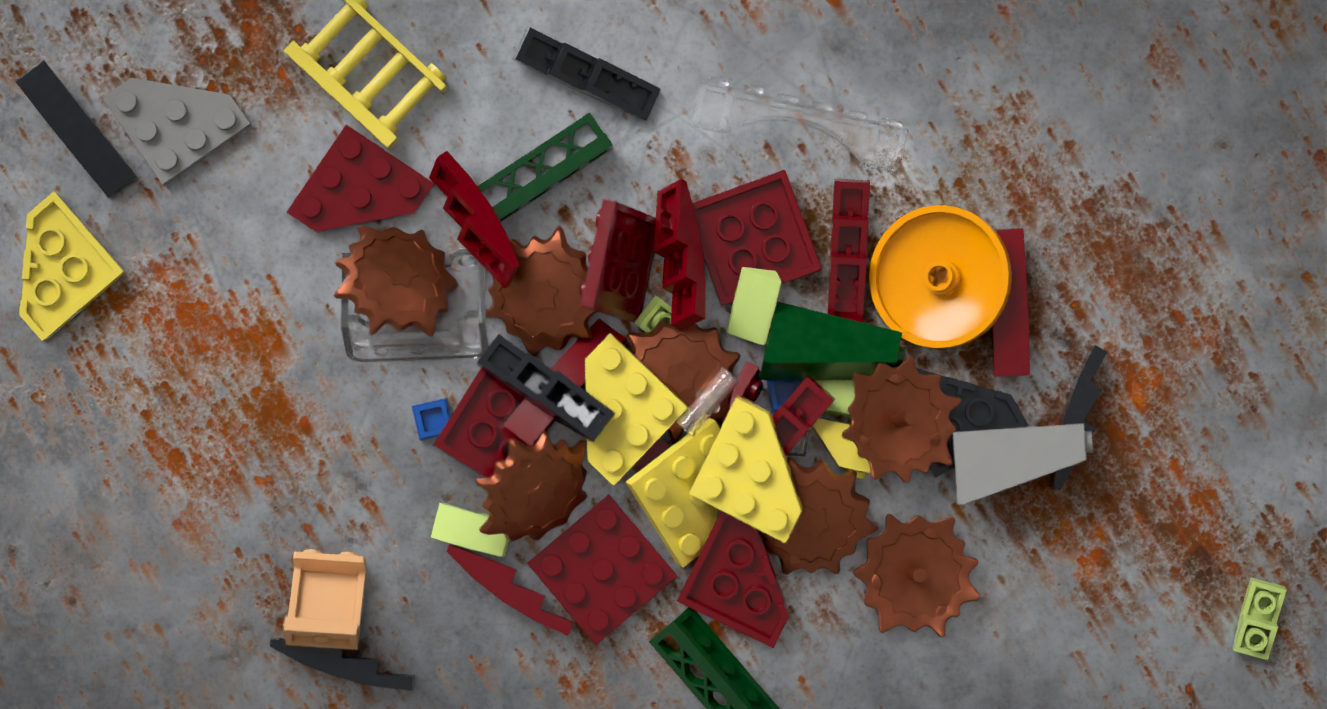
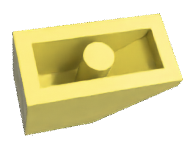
M819 418L811 428L838 468L845 469L844 474L851 470H856L857 479L865 480L866 473L871 474L868 460L858 457L856 444L842 437V432L849 428L850 425Z

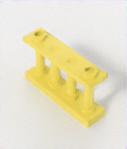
M342 0L346 5L309 44L304 43L300 47L295 41H292L283 51L381 144L391 151L400 142L394 135L398 130L396 126L433 87L444 95L448 91L447 86L443 83L447 77L432 63L426 67L366 11L369 4L365 0ZM357 14L372 29L334 69L330 67L326 71L317 63L320 58L318 54ZM383 38L398 53L360 93L356 91L351 95L343 87V84L346 82L344 78ZM407 63L411 64L423 78L386 117L382 115L377 119L368 110L372 106L370 102Z

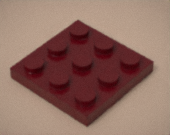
M785 170L693 203L703 258L721 307L733 303L742 267L776 271L781 280V285L822 270Z
M603 199L601 209H599L596 215L595 223L597 229L594 244L591 245L588 252L589 267L587 277L581 286V306L635 323L643 310L654 258L655 217L617 201Z
M609 494L527 563L595 645L601 642L677 577V574Z

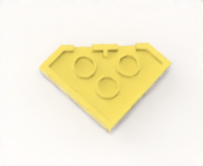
M55 191L27 214L26 219L27 237L26 250H24L23 288L19 315L42 342H46L126 273Z
M610 333L585 359L586 392L614 411L615 415L594 442L587 439L588 462L615 486L689 407Z
M738 396L735 398L689 494L786 543L803 511V507L791 479L792 474L783 448L780 446L771 412Z
M711 418L706 419L626 481V484L673 559L681 567L686 566L699 556L715 524L719 510L689 494L720 431L716 421Z

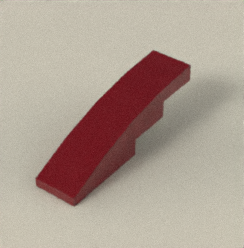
M446 151L436 158L429 179L447 196L443 209L461 227L457 240L504 288L510 286L519 267L508 235L492 206L475 182L452 155Z
M834 178L827 314L863 322L870 180Z
M680 179L657 191L653 252L664 257L662 289L672 293L671 326L683 330L706 319V283L697 218L687 182Z
M994 229L1007 249L1011 263L1012 281L1005 308L990 328L994 377L1029 376V319L1024 229Z
M600 318L590 327L592 338H579L551 367L553 371L556 372L558 370L585 391V359L610 333L623 345L627 342L625 337ZM524 399L504 426L529 446H532L538 442L543 432L547 433L556 419Z
M810 376L804 379L787 401L772 416L775 424L774 428L785 457L836 399Z
M452 544L448 546V554L474 580L502 602L530 619L569 636L574 621L541 609L546 595L514 584L513 580L518 569Z

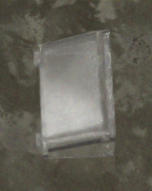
M465 247L460 248L451 255V264L444 265L447 272L457 280L459 286L446 294L448 312L436 315V328L433 337H428L414 326H409L399 332L389 324L382 326L375 335L371 336L369 334V319L367 316L356 314L354 312L355 304L351 300L341 299V331L346 355L348 358L358 362L470 359L481 357L489 347L487 270ZM342 253V258L351 256V253ZM342 270V283H343V281L345 280V277H346V276H345V273H344L343 270Z

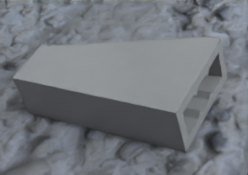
M1084 424L953 432L958 504H968L1086 461V453H1093L1092 431H1084Z

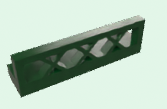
M589 112L477 187L482 193L493 185L508 188L506 198L492 207L501 223L611 151L613 144L607 135L602 132ZM589 124L597 138L584 147L573 145L575 132ZM570 135L569 144L560 143V141ZM553 146L567 149L566 158L554 167L543 165L545 153ZM541 155L539 164L530 162L537 156ZM522 166L538 168L534 180L525 186L514 184L516 170ZM542 169L548 170L545 173L541 174ZM511 174L509 183L501 182L502 179ZM512 189H517V191L512 194Z
M688 607L649 641L706 709H780L695 610ZM670 634L680 645V652L672 650L663 639ZM690 664L696 665L701 669L703 679L696 678L690 671ZM713 691L719 692L725 697L727 706L717 703L713 698Z

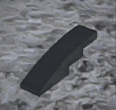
M531 27L526 28L512 60L644 121H647L661 88L601 58H595L565 42L561 43Z
M44 59L15 81L108 198L136 177L135 172Z
M500 334L497 335L477 361L478 366L507 387L592 442L596 440L615 415L614 411L558 370L556 372L532 354L529 352L524 353Z
M1096 345L1089 348L1073 380L1059 421V425L1084 424V431H1092V435L1096 428L1084 420L1102 390L1092 385L1090 381L1107 354L1105 350ZM1075 465L1051 473L1049 487L1054 490H1060Z
M284 638L270 639V647L306 666L335 677L376 687L409 691L414 689V674L380 673V658L345 656V649L286 645Z

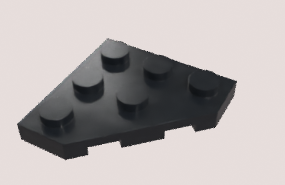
M916 368V370L920 374L938 375L935 373L928 372L926 370ZM939 375L941 376V391L947 396L959 397L961 399V403L949 414L950 421L956 428L955 432L1025 428L1029 426L1011 394ZM953 434L947 443L953 464L947 466L941 463H932L929 466V470L934 478L955 467Z

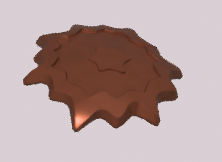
M358 226L357 230L360 234V240L349 245L348 248L351 256L338 259L335 262L336 266L343 270L346 277L334 292V297L336 299L351 300L355 304L354 312L367 316L369 319V334L371 336L375 335L382 326L389 324L399 332L409 326H414L428 337H433L436 328V315L448 312L446 294L459 286L457 280L445 268V252L431 246L426 239L425 231L422 229L413 234H408L397 227L382 231L368 226Z
M557 227L546 240L533 236L526 246H523L516 239H511L510 243L518 260L519 267L510 286L504 288L492 276L493 283L487 289L492 297V305L485 312L486 316L503 320L506 332L522 339L527 351L534 357L545 346L558 351L563 350L572 337L592 338L588 319L597 311L581 306V286L584 280H586L588 272L586 253L573 249L568 245L565 233L561 227Z
M660 321L650 332L627 333L626 338L631 344L632 353L689 407L667 430L673 444L680 440L682 433L686 429H695L708 418L725 421L730 411L729 398L732 396L737 382L732 375V370L739 361L741 354L726 351L722 348L716 327L702 329L697 324L679 330L671 326V324Z
M913 356L907 357L897 368L879 363L871 376L859 373L853 374L855 397L848 407L851 425L842 432V437L856 444L858 457L868 460L871 476L875 480L887 472H894L903 482L908 483L913 470L927 473L932 463L936 462L947 466L953 464L947 443L956 428L950 421L949 414L961 403V399L959 397L947 396L941 391V376L920 374L916 370Z
M543 432L538 442L532 446H527L514 438L510 439L508 458L505 461L496 462L495 472L491 477L477 478L475 480L477 486L488 492V496L482 503V506L489 513V516L480 527V532L488 535L504 534L505 538L510 541H515L528 535L532 540L538 541L551 529L566 524L575 507L587 498V492L582 490L587 471L582 465L585 454V441L580 440L575 446L569 447L566 441L561 439L553 445L549 434Z
M788 457L786 460L792 474L791 479L797 496L799 495L803 511L786 543L760 531L761 535L765 537L764 543L767 552L779 557L781 570L785 575L800 568L806 569L809 573H814L816 570L824 568L834 574H839L841 558L854 554L858 541L879 529L878 525L866 517L870 500L855 490L856 470L836 475L821 459L814 466L803 467L793 457Z
M887 514L884 532L878 537L867 538L868 560L862 566L854 569L853 575L860 579L867 587L864 604L878 611L880 633H885L899 625L907 627L912 632H917L920 628L929 626L939 637L943 638L945 636V623L951 617L960 616V606L965 602L978 601L980 599V594L969 580L970 572L978 565L979 561L975 558L966 557L963 554L965 541L956 538L953 534L955 517L950 516L937 522H930L916 515L909 522L902 523L892 514Z

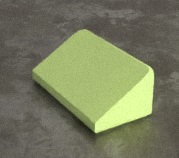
M742 267L726 330L728 334L757 344L766 345L781 286V280L776 271Z

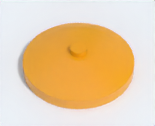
M947 205L922 207L905 214L895 221L880 238L874 250L869 270L872 300L886 325L891 330L902 332L903 339L930 348L961 346L984 334L993 326L1003 312L1008 301L1012 281L1009 255L998 233L990 224L976 214Z

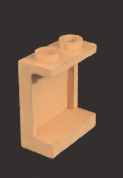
M314 549L294 552V572L288 617H285L283 629L286 645L358 650L367 575L365 557L353 552L324 554Z

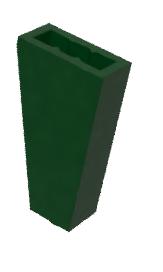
M777 302L759 379L765 381L804 380L807 376H810L814 380H853L854 373L871 376L879 363L886 364L892 368L898 367L903 363L906 347L900 346L902 332Z

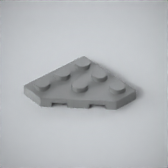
M130 78L102 97L164 186L252 126L229 94Z

